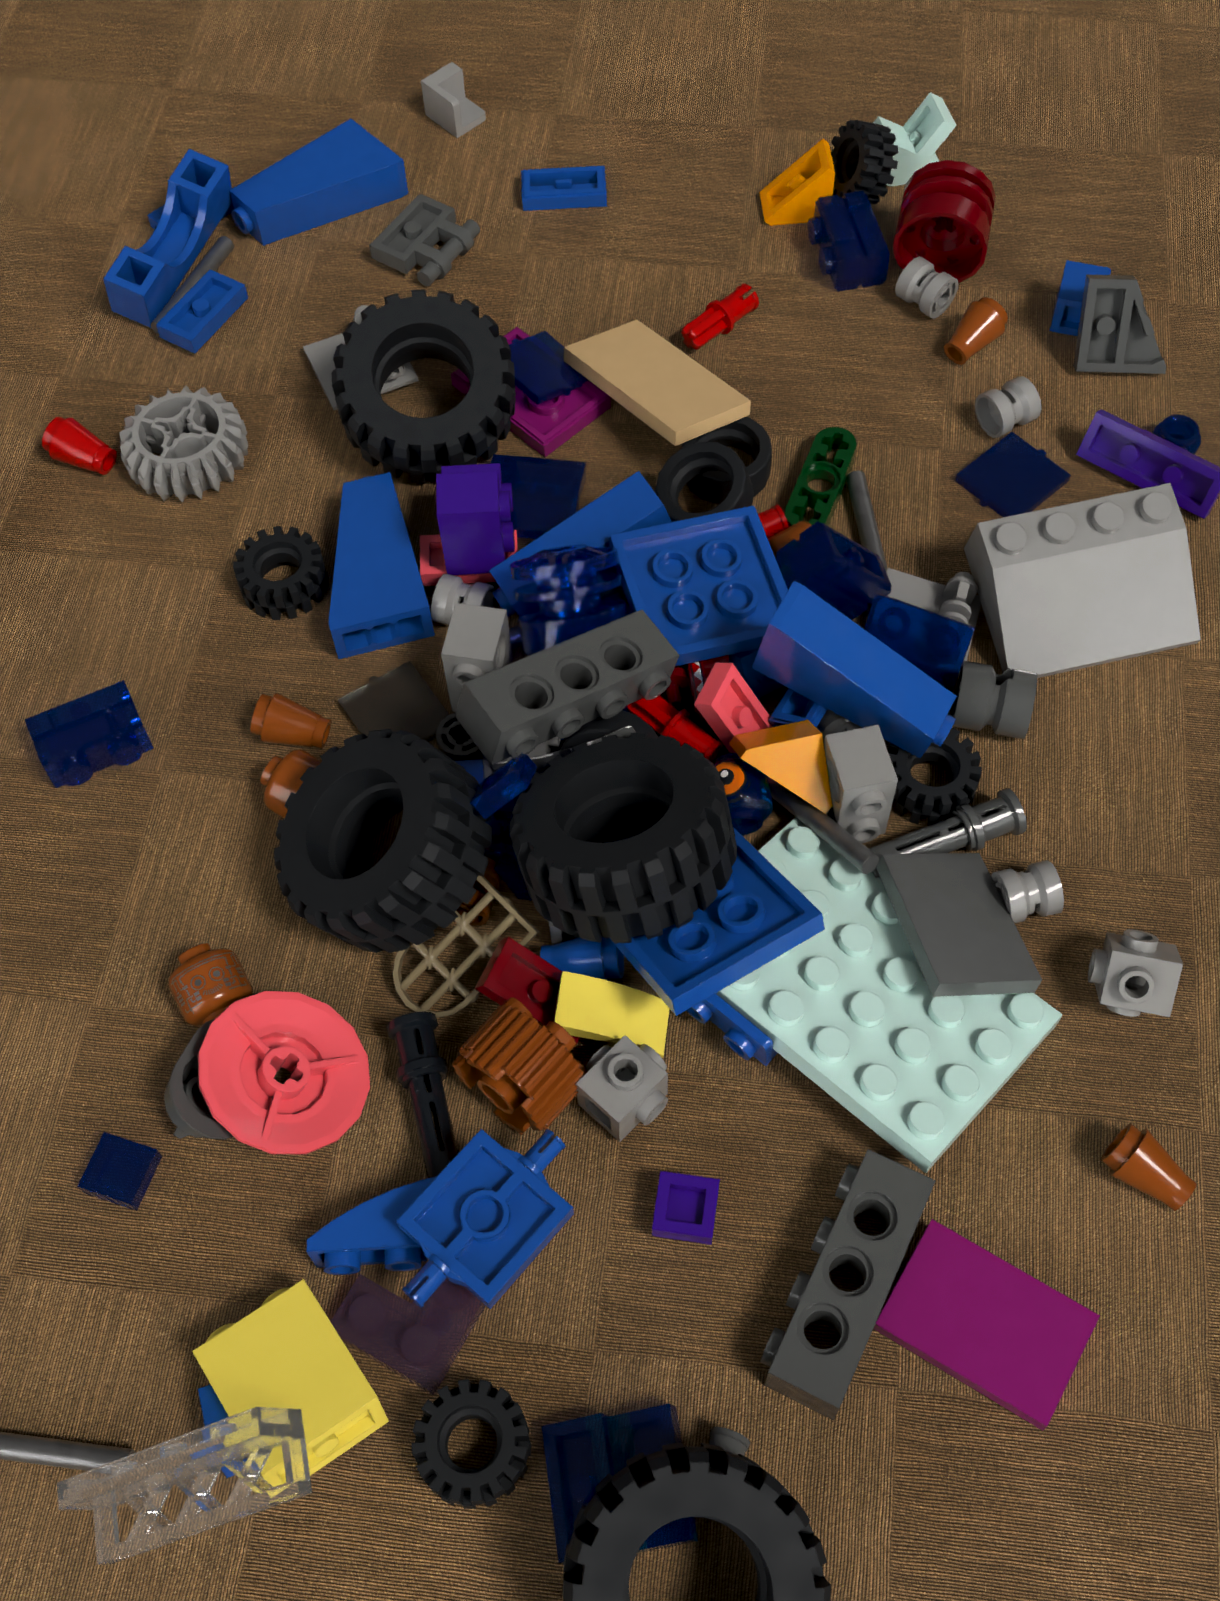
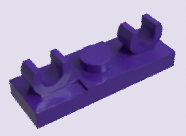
M1102 409L1095 413L1076 453L1077 456L1141 488L1171 483L1179 507L1203 519L1209 515L1220 495L1219 466Z

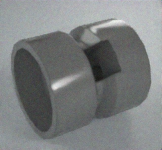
M963 660L955 692L957 697L952 709V717L956 718L953 727L979 732L985 725H990L996 735L1025 739L1034 707L1037 673L1007 668L999 675L995 673L992 665Z

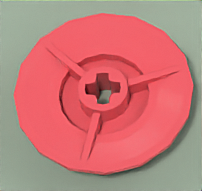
M263 991L233 1002L210 1024L198 1052L199 1089L213 1118L239 1142L270 1154H308L337 1142L360 1118L370 1090L368 1055L353 1026L330 1005L299 992ZM281 1067L291 1073L284 1084L274 1079L276 1072Z

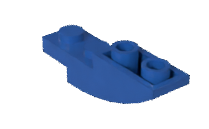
M436 1177L392 1189L365 1201L317 1231L307 1239L306 1249L315 1266L323 1268L325 1273L331 1275L355 1274L360 1272L361 1265L385 1264V1268L391 1271H412L421 1268L422 1261H427L422 1248L399 1228L396 1220Z

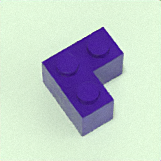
M500 463L441 466V474H436L437 520L447 574L490 573L489 570L506 560V552H515L513 522H511V512H514L512 482H502Z

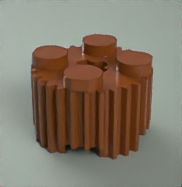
M513 997L507 999L460 1047V1055L452 1063L455 1073L460 1076V1081L469 1089L477 1083L482 1093L497 1107L493 1113L503 1124L506 1123L510 1129H515L520 1135L529 1126L534 1131L546 1130L578 1094L576 1083L588 1072L570 1053L576 1046L573 1037L556 1022L549 1021L546 1026H541L533 1018L530 1011Z

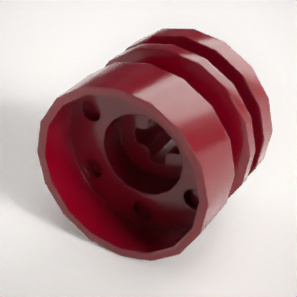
M944 160L929 163L913 173L905 184L893 246V253L897 264L903 270L910 261L921 256L934 264L936 272H946L960 283L974 276L982 267L988 248L996 195L992 182L981 170L965 162Z

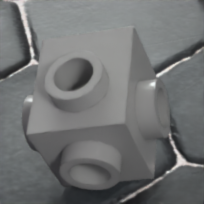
M1124 930L1123 935L1107 932L1103 950L1094 948L1088 969V982L1095 983L1099 1003L1106 1005L1110 1011L1123 1016L1136 1017L1140 1016L1141 1012L1170 1017L1183 968V962L1176 945L1158 942L1159 939L1155 935L1140 930Z
M626 1035L612 1048L609 1045L601 1047L588 1061L585 1067L588 1072L576 1083L578 1088V1105L619 1142L640 1121L644 1125L650 1124L658 1117L668 1103V1098L666 1097L668 1094L666 1063L650 1046L642 1044L638 1047Z

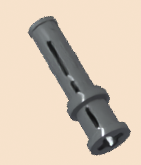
M1005 788L997 792L996 798L972 807L969 804H962L957 806L956 810L952 812L951 818L909 832L906 835L868 849L875 853L879 859L882 854L950 853L963 847L968 851H978L985 847L986 841L1011 832L1016 836L1023 834L1027 829L1026 816L1016 794L1010 788ZM875 868L872 872L875 878H878L880 876Z

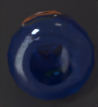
M737 753L722 755L715 760L714 766L719 771L720 779L724 784L733 827L742 836L749 835L758 831L773 811L768 776L742 760Z

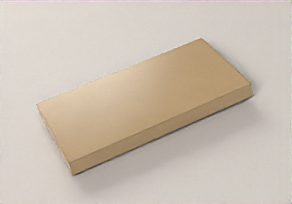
M639 320L631 321L564 347V361L674 446L750 415L751 400Z

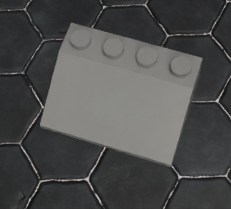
M1171 483L979 522L964 547L1003 672L1007 668L1035 672L1037 673V678L1197 644L1201 640L1187 528Z

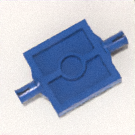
M480 1129L396 1220L399 1228L422 1248L428 1261L414 1278L402 1288L403 1292L422 1308L439 1286L448 1279L450 1282L466 1287L484 1305L491 1309L574 1215L573 1206L550 1188L542 1173L560 1151L565 1149L566 1146L558 1136L554 1138V1133L546 1129L544 1134L523 1156L518 1152L503 1148L485 1131Z

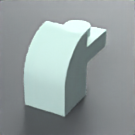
M929 93L904 126L880 116L873 122L874 124L889 127L891 129L890 133L895 134L896 137L892 145L898 146V154L893 156V160L898 161L897 169H892L890 173L894 180L892 185H886L892 187L904 185L915 171L929 163L939 162L935 151L957 126L942 97Z

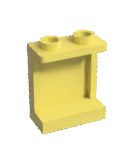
M304 1279L290 1288H282L275 1291L265 1299L261 1307L236 1323H229L216 1329L204 1344L192 1351L259 1472L277 1499L389 1422L376 1393Z

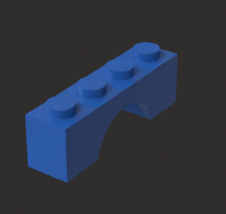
M188 149L168 180L165 206L152 236L139 249L135 250L124 246L103 278L113 312L152 328L151 323L169 302L232 203L229 191L232 189L229 165Z

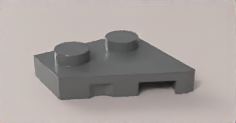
M1086 274L1073 364L1076 372L1166 373V364L1161 357L1154 336L1155 332L1150 317L1145 310L1140 287L1134 276Z

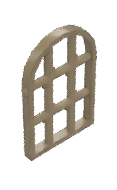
M478 875L477 880L488 892L467 914L464 911L460 915L455 911L458 917L454 921L457 924L434 948L431 945L428 950L423 943L415 945L410 942V947L412 945L424 959L403 981L401 977L402 962L409 948L398 951L395 956L392 972L395 989L404 1004L413 1011L432 1012L436 1014V1018L458 1013L470 1003L475 1002L481 993L476 989L471 993L458 979L481 955L485 958L487 954L491 958L495 951L491 945L516 919L529 931L519 944L525 947L539 933L511 904L510 899L503 896L484 876ZM496 898L510 913L489 935L485 933L482 937L470 923ZM466 933L478 947L456 969L452 967L449 971L437 957L459 934L463 936ZM433 966L446 980L420 1006L412 1001L406 989L426 968L431 970ZM454 988L465 999L449 1010L440 1012L429 1010L448 990L452 992Z

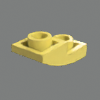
M562 971L554 1022L561 1025L571 1036L604 1041L611 1048L626 1035L638 1047L646 1044L663 1058L670 1008L661 998L641 990L604 979Z

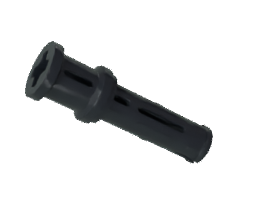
M423 1011L397 1017L390 1021L386 1028L389 1038L395 1040L401 1066L396 1071L397 1080L402 1084L403 1088L409 1089L427 1177L431 1178L438 1176L456 1157L458 1149L442 1083L447 1077L448 1066L446 1059L439 1057L434 1030L438 1027L436 1014Z

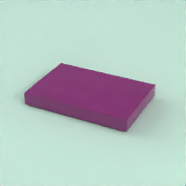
M515 327L503 336L506 337L511 349V361L514 362L516 403L515 413L511 416L510 431L543 457L548 456L611 408V397L520 328ZM457 369L451 373L452 385L466 396L470 389V381L460 369Z
M931 1219L873 1329L1043 1431L1052 1418L1100 1315Z

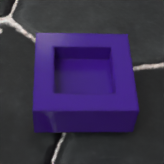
M660 1171L652 1236L712 1245L720 1179Z

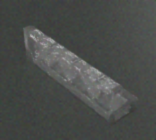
M272 1407L251 1408L57 1483L59 1510H93L97 1565L119 1562L312 1493L301 1409ZM282 1445L286 1483L273 1487L260 1476V1473L272 1449ZM225 1466L238 1477V1480L226 1504L222 1505L209 1493L221 1468ZM173 1485H176L188 1496L175 1523H172L161 1512L162 1506ZM127 1503L139 1515L127 1539L120 1542L117 1506Z

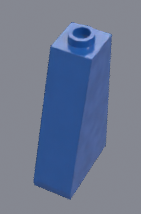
M352 118L229 190L234 206L231 214L236 226L242 233L252 235L263 246L394 201L409 194L404 160Z
M637 471L489 570L499 585V588L493 591L492 594L501 608L507 610L508 617L517 612L522 621L526 622L617 579L620 581L609 549L611 534L670 523L672 521L662 501L640 471Z
M390 472L343 483L328 622L338 660L435 636L429 603Z
M793 581L768 624L752 668L862 728L879 725L883 739L918 758L923 756L931 743L941 747L956 718L948 715V712L957 696L807 587Z

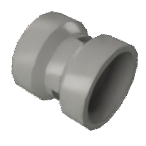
M919 256L910 261L900 274L896 283L895 293L896 296L907 303L915 302L919 304V309L922 313L935 319L950 306L957 293L959 283L956 278L946 272H936L934 264Z
M1018 376L1007 381L1001 390L990 389L979 394L975 401V413L982 429L993 438L1009 433L1015 424L1026 425L1036 420L1042 410L1037 389L1024 376Z
M443 574L435 587L432 598V620L449 625L455 603L494 608L495 597L492 594L495 591L494 586L482 582L470 585L464 583L459 576Z
M1045 860L1029 864L1025 873L1023 871L1016 872L1011 868L992 873L991 877L1014 923L1025 921L1027 916L1034 912L1041 917L1062 913L1064 908L1063 888L1058 872L1050 861Z

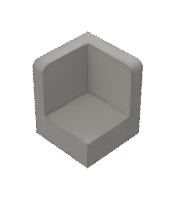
M453 62L421 80L425 115L454 137L459 138L486 120L485 111L466 98L463 70Z

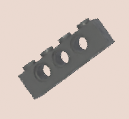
M642 609L464 682L455 717L490 765L509 757L519 759L533 751L538 744L556 736L560 739L569 737L579 730L582 725L599 717L609 719L621 712L626 705L642 698L651 700L658 697L669 687L671 683L670 677L680 655Z
M869 1149L864 1156L860 1168L851 1163L848 1164L835 1193V1197L844 1200L836 1221L827 1216L824 1217L811 1246L812 1251L820 1254L812 1275L803 1271L799 1272L787 1299L786 1306L796 1310L788 1329L785 1332L777 1327L774 1328L760 1362L770 1367L765 1382L766 1387L834 1421L936 1180ZM860 1214L874 1215L882 1222L885 1232L877 1236L866 1235L856 1227L854 1218ZM839 1267L849 1268L859 1276L862 1287L852 1292L842 1291L832 1283L829 1273ZM812 1323H824L835 1332L837 1344L830 1349H818L807 1341L804 1329Z

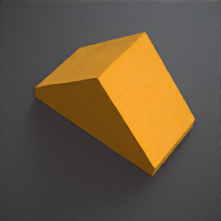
M824 138L759 192L764 221L770 226L830 221L835 169L829 142Z
M809 720L738 734L729 743L742 760L823 813L827 814L832 807L823 736Z

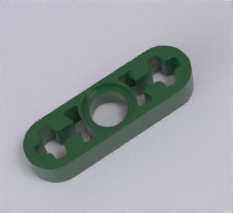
M829 427L821 430L816 435L785 509V516L789 527L803 521L808 506L814 509L813 519H810L808 522L817 531L823 528L828 529L847 482L846 477L851 472L854 464L857 442L850 431L840 427ZM833 448L839 449L834 457L833 464L826 462L827 453H830ZM815 479H824L830 482L833 487L828 491L819 492L811 489L808 483Z

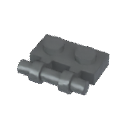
M419 194L369 245L371 257L405 274L416 264L423 266L417 273V279L424 286H430L436 279H443L452 269L451 263L458 255H465L473 247L474 238L480 233V227L471 219H468L462 226L455 224L456 215L454 208ZM439 240L445 243L440 250L433 248Z

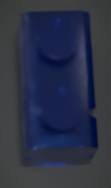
M864 191L844 193L841 198L838 195L818 198L815 202L814 217L808 219V235L812 245L819 244V264L822 274H830L833 285L838 292L857 289L859 285H862L863 288L882 285L887 277L890 252Z
M819 521L802 532L800 540L793 539L777 551L776 561L788 590L793 581H796L851 620L866 611L868 603L874 605L891 593L892 585L880 556Z
M124 680L24 719L39 760L55 788L65 784L69 786L83 784L97 771L115 764L120 766L132 764L139 760L144 752L154 749L138 708Z

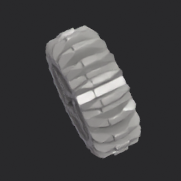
M187 385L179 393H173L167 388L165 396L157 398L150 395L147 406L135 405V416L124 418L125 429L119 432L120 456L131 479L135 481L136 485L140 484L148 495L157 492L163 501L173 494L181 502L185 500L188 494H195L202 499L203 491L211 488L219 492L221 481L234 482V470L244 469V456L248 455L244 420H241L233 402H227L221 393L211 395L205 387L193 393Z

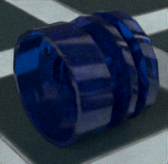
M586 544L560 546L539 551L528 558L515 561L509 565L512 579L521 581L535 580L533 583L517 587L513 591L514 599L522 602L539 603L538 609L518 618L523 653L526 655L535 654L627 616L624 602L613 599H601L600 593L614 589L622 583L621 574L612 572L597 573L599 570L615 566L619 563L617 548L590 547Z

